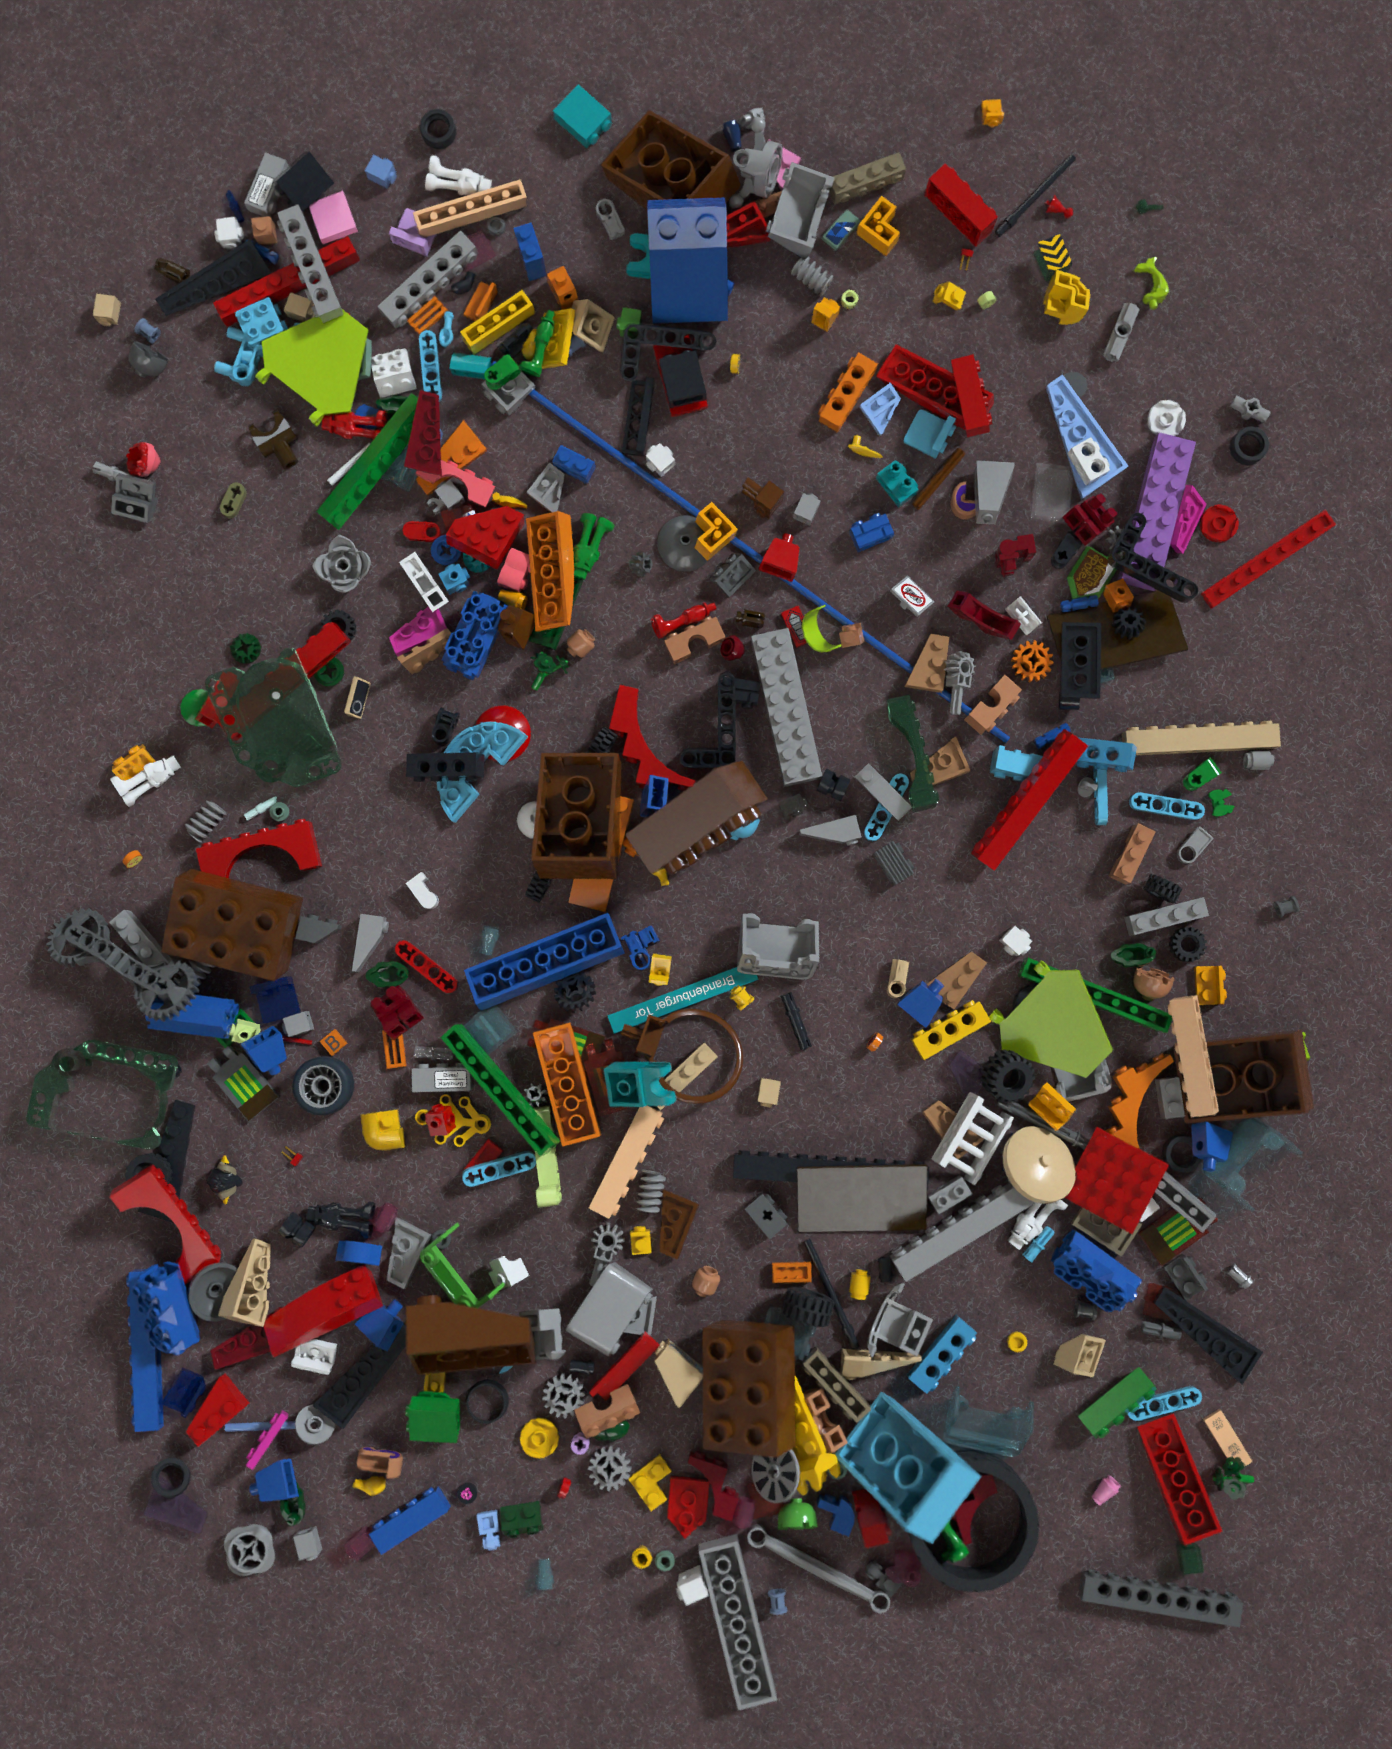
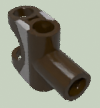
M276 409L272 412L275 416V426L271 431L261 432L253 423L248 427L254 442L264 458L274 453L283 469L286 470L298 463V459L289 446L290 443L297 440V437L287 421Z

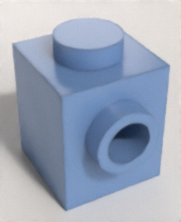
M373 155L365 169L369 180L387 189L396 180L397 175L394 165L386 158L381 159Z

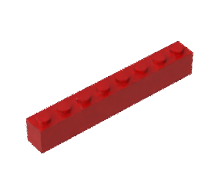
M348 236L318 250L328 277L360 261ZM312 262L307 263L305 267H310ZM291 263L213 302L220 318L228 327L238 322L235 315L236 311L268 297L274 304L288 297L290 293L294 294L307 288L306 283L302 284L299 278V266L295 267L294 263ZM319 279L314 280L312 284L319 282Z
M333 622L325 624L320 629L321 632L316 636H311L306 641L307 644L296 649L290 659L282 661L277 666L278 669L275 672L267 674L260 685L252 687L245 698L238 699L231 710L223 712L218 724L231 739L239 740L351 643L350 639L337 624ZM278 692L280 694L279 699H274L272 694Z
M1063 729L1056 736L1051 747L1044 752L1039 763L1032 768V772L1027 779L1020 784V788L1015 795L1011 796L1003 811L998 813L996 820L987 828L982 839L975 844L971 854L995 871L1087 749L1088 745L1071 732Z

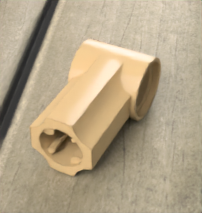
M892 959L887 986V994L891 998H899L905 993L909 962ZM893 984L900 986V994H894L891 991Z

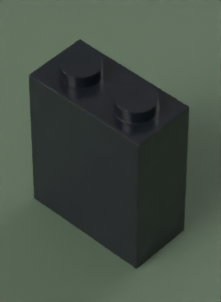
M305 151L272 180L275 184L274 188L279 195H284L287 198V205L289 207L299 205L302 212L334 184L310 151Z
M696 350L683 351L681 354L674 356L666 355L659 359L670 408L707 400Z

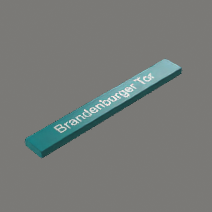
M736 967L607 1016L613 1032L617 1033L622 1031L624 1024L632 1027L646 1022L648 1015L655 1017L663 1016L732 990L737 985L743 986L756 981L758 977L757 975L740 973Z

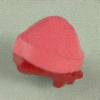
M145 442L134 444L133 447L129 448V453L126 454L128 458L126 462L128 472L133 476L147 477L158 469L161 462L153 445Z

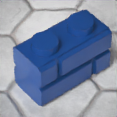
M560 445L552 461L553 466L558 470L588 484L596 468L594 461L588 458L585 459L584 456Z
M880 513L869 517V521L863 523L860 520L852 524L849 533L857 552L893 538L894 532L886 514L880 516Z

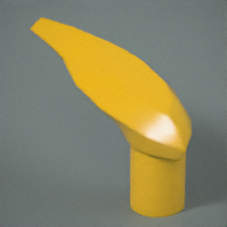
M855 435L852 444L848 445L853 452L862 456L883 457V455L865 446H861V437Z
M499 493L492 495V501L500 506L527 509V504L516 498L500 496Z

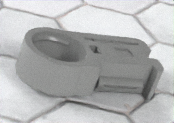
M601 199L596 205V213L601 223L604 224L609 234V239L613 240L624 235V227L613 202L609 199ZM604 204H608L612 207L611 214L607 212L605 215H602L599 212V207L601 206L603 212H606Z

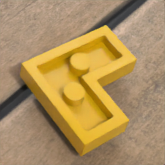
M661 1454L629 1477V1481L650 1511L667 1500L657 1482L672 1470Z

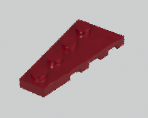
M420 390L404 467L442 476L439 395Z
M282 1307L277 1308L276 1310H274V1312H272L271 1314L267 1315V1316H266V1319L269 1318L271 1315H273V1314H274L275 1312H277L278 1310H280ZM251 1325L213 1348L210 1352L214 1368L217 1370L269 1353L271 1350L264 1326Z

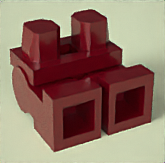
M1102 493L1096 496L1093 495L1081 504L1075 505L1062 517L1072 531L1081 526L1075 534L1085 546L1108 529L1115 522L1114 519L1118 515L1114 508L1110 507L1105 510L1102 506L1106 502V498Z
M1034 535L1017 536L1015 541L1006 539L1001 542L995 553L996 568L1000 567L1002 577L1014 574V571L1017 569L1016 562L1019 558L1023 557V562L1032 560L1036 554Z
M400 985L389 987L384 996L371 1000V1007L380 1020L383 1030L393 1040L408 1030L405 1024L411 1028L424 1019L413 1000Z

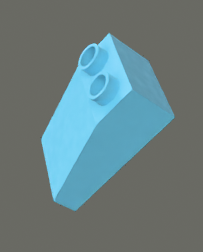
M880 1392L870 1406L871 1410L858 1422L846 1438L848 1443L839 1448L835 1455L906 1530L933 1543L981 1476L896 1400Z

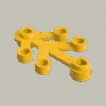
M444 1094L440 1097L439 1101L443 1106H451L452 1112L455 1115L456 1128L448 1135H442L444 1137L443 1142H439L437 1140L438 1136H435L437 1144H444L447 1138L462 1126H469L471 1128L463 1135H458L454 1138V1144L457 1147L465 1145L466 1140L475 1133L483 1134L490 1129V1118L487 1115L478 1114L471 1105L469 1097H461L459 1105L466 1109L472 1119L463 1117L453 1104L449 1094ZM444 1096H447L449 1098V1102L447 1104L443 1103L442 1098ZM462 1099L468 1100L467 1106L462 1105ZM422 1109L416 1113L415 1120L418 1124L426 1125V1121L421 1119V1114H426L428 1110ZM480 1120L485 1122L484 1127L478 1126ZM458 1137L463 1139L461 1145L456 1142Z

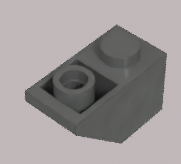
M307 914V917L301 916L295 939L318 944L341 930L342 926L337 925V920L326 918L324 922L318 920L319 916Z

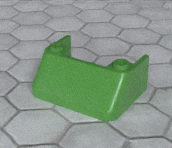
M456 1223L425 1247L420 1253V1258L454 1304L479 1308L500 1291L505 1284L502 1282L479 1300L474 1296L436 1246V1244L460 1226Z

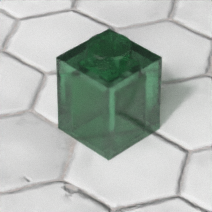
M1194 1542L1188 1545H1176L1181 1572L1184 1575L1204 1573L1201 1548Z

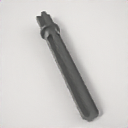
M997 1101V1106L1041 1128L1049 1130L1072 1143V1146L1077 1145L1085 1149L1090 1140L1080 1135V1132L1076 1133L1063 1126L1058 1131H1055L1037 1113L1017 1103Z

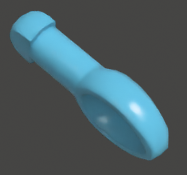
M450 311L445 312L444 328L439 333V341L443 347L449 346L453 340L451 326L454 316Z

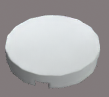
M1171 400L1158 402L1151 408L1147 417L1151 432L1156 436L1159 432L1172 436L1178 435L1186 422L1184 410L1179 407L1178 403Z

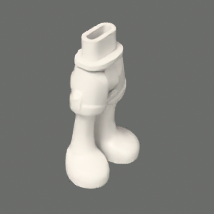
M431 156L429 173H427L425 190L434 191L435 189L442 188L456 190L460 195H471L491 189L492 180L485 179L483 175L480 176L466 168L462 169V171L444 168L441 166L437 156ZM437 177L450 178V179L458 180V182H456V181L442 180V179H439V178H437Z
M174 756L168 759L162 758L163 761L159 760L146 764L143 767L144 770L128 780L123 781L117 776L110 779L128 807L133 806L135 800L154 786L156 788L160 787L174 775V771L181 768ZM147 780L146 782H144V783H143L142 785H140L139 787L135 788L134 790H131V789H132L133 787H135L136 785H138V784H140L141 782Z
M1061 1199L1057 1202L1046 1204L1036 1218H1034V1215L1041 1206V1203L1031 1205L1025 1213L1021 1212L1018 1215L1013 1230H1011L1012 1235L1007 1241L1020 1250L1024 1244H1028L1030 1240L1043 1231L1041 1226L1051 1212L1055 1209L1065 1210L1068 1205Z

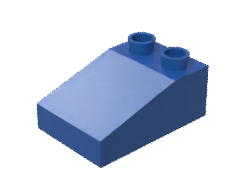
M725 197L648 200L653 323L728 321Z

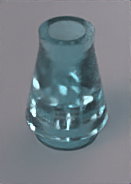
M484 926V930H481V953L492 955L500 936L499 928Z
M539 1559L535 1581L537 1590L553 1589L555 1582L550 1559Z

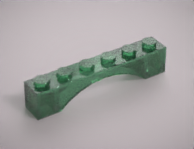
M910 695L887 699L886 709L889 721L905 736L914 754L915 778L908 794L912 812L935 808L937 801H939V795L937 790L933 789L934 776L928 769V765H930L929 756L924 754L923 747H925L924 737L919 734L918 729H921L919 718H915L914 715L916 711L915 702L910 699Z

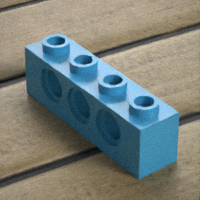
M1079 738L1088 747L1075 763L1078 767L1088 768L1091 765L1096 766L1100 770H1107L1109 767L1115 768V771L1118 772L1133 770L1137 750L1133 743ZM1093 751H1098L1096 758H1090ZM1112 753H1118L1115 760H1109Z
M956 1314L921 1356V1361L917 1362L907 1373L908 1378L926 1394L929 1391L932 1392L938 1386L940 1377L948 1374L951 1369L950 1365L954 1360L958 1361L962 1357L963 1349L975 1341L977 1332ZM953 1336H960L959 1343H951V1338ZM941 1351L948 1352L945 1359L938 1358ZM929 1366H934L935 1372L931 1375L926 1374V1369Z

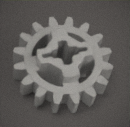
M561 1373L560 1379L555 1375L553 1377L554 1382H547L549 1388L544 1387L543 1392L547 1394L542 1399L548 1401L544 1406L545 1408L551 1407L550 1414L554 1411L557 1412V1418L560 1414L567 1418L568 1413L574 1416V1410L580 1407L579 1404H584L585 1400L581 1397L585 1396V1392L580 1391L583 1388V1384H577L578 1378L572 1380V1374L565 1378L564 1373ZM563 1383H567L571 1385V1387L564 1386ZM555 1387L557 1393L551 1398V1391ZM561 1392H563V1394H568L566 1400L564 1397L559 1398ZM577 1394V1400L573 1404L571 1398Z
M610 1445L607 1451L605 1447H602L601 1453L596 1451L594 1453L596 1458L592 1457L590 1459V1462L593 1463V1465L588 1467V1470L593 1471L590 1474V1478L595 1477L596 1480L593 1484L600 1483L601 1490L604 1486H607L608 1491L611 1490L612 1486H614L615 1490H618L619 1483L624 1486L626 1483L624 1479H629L630 1477L626 1472L632 1469V1467L627 1466L631 1460L624 1458L626 1452L619 1453V1447L616 1451L613 1450L612 1445ZM606 1456L604 1463H598L602 1457ZM615 1457H617L621 1461V1463H618L615 1460ZM609 1462L611 1464V1468H614L611 1475L609 1469H607ZM599 1473H601L605 1477V1480L599 1475ZM622 1473L621 1477L614 1481V1476Z

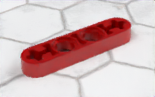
M402 940L396 944V954L445 993H453L457 990L458 981L412 943ZM407 944V950H409L411 953H413V950L416 951V953H414L411 956L410 960L407 959V957H409L410 955H408L405 952H403L402 954L400 953V945L405 946ZM418 955L424 958V964L420 967L414 964V959ZM433 967L439 970L437 978L429 976V970ZM443 973L446 974L444 977L446 981H453V989H445L446 984L443 981H440V984L437 983L442 978Z

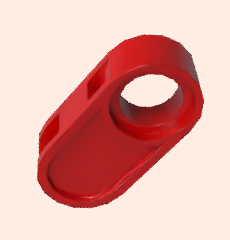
M409 521L403 526L405 537L411 541L434 542L435 539L441 536L440 528L432 522ZM429 528L437 530L434 537L427 536L426 532Z

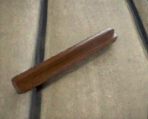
M957 448L913 500L912 506L919 510L965 455L962 449Z

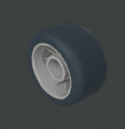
M330 1056L315 1057L303 1063L295 1073L292 1084L293 1095L296 1102L305 1111L314 1115H329L341 1110L350 1101L354 1092V1078L349 1067L341 1060ZM323 1080H326L329 1083V1089L327 1091L323 1090L321 1087V1083Z

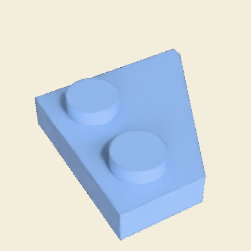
M891 383L859 405V408L879 436L883 434L901 399Z

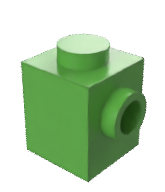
M623 308L621 318L618 317L617 329L620 331V336H623V330L627 324H641V310ZM634 327L630 328L627 332L628 337H636L637 329Z

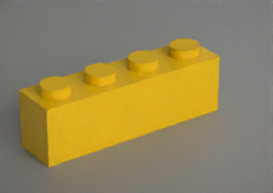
M521 290L460 331L463 341L472 354L475 355L534 315L533 304L524 291Z

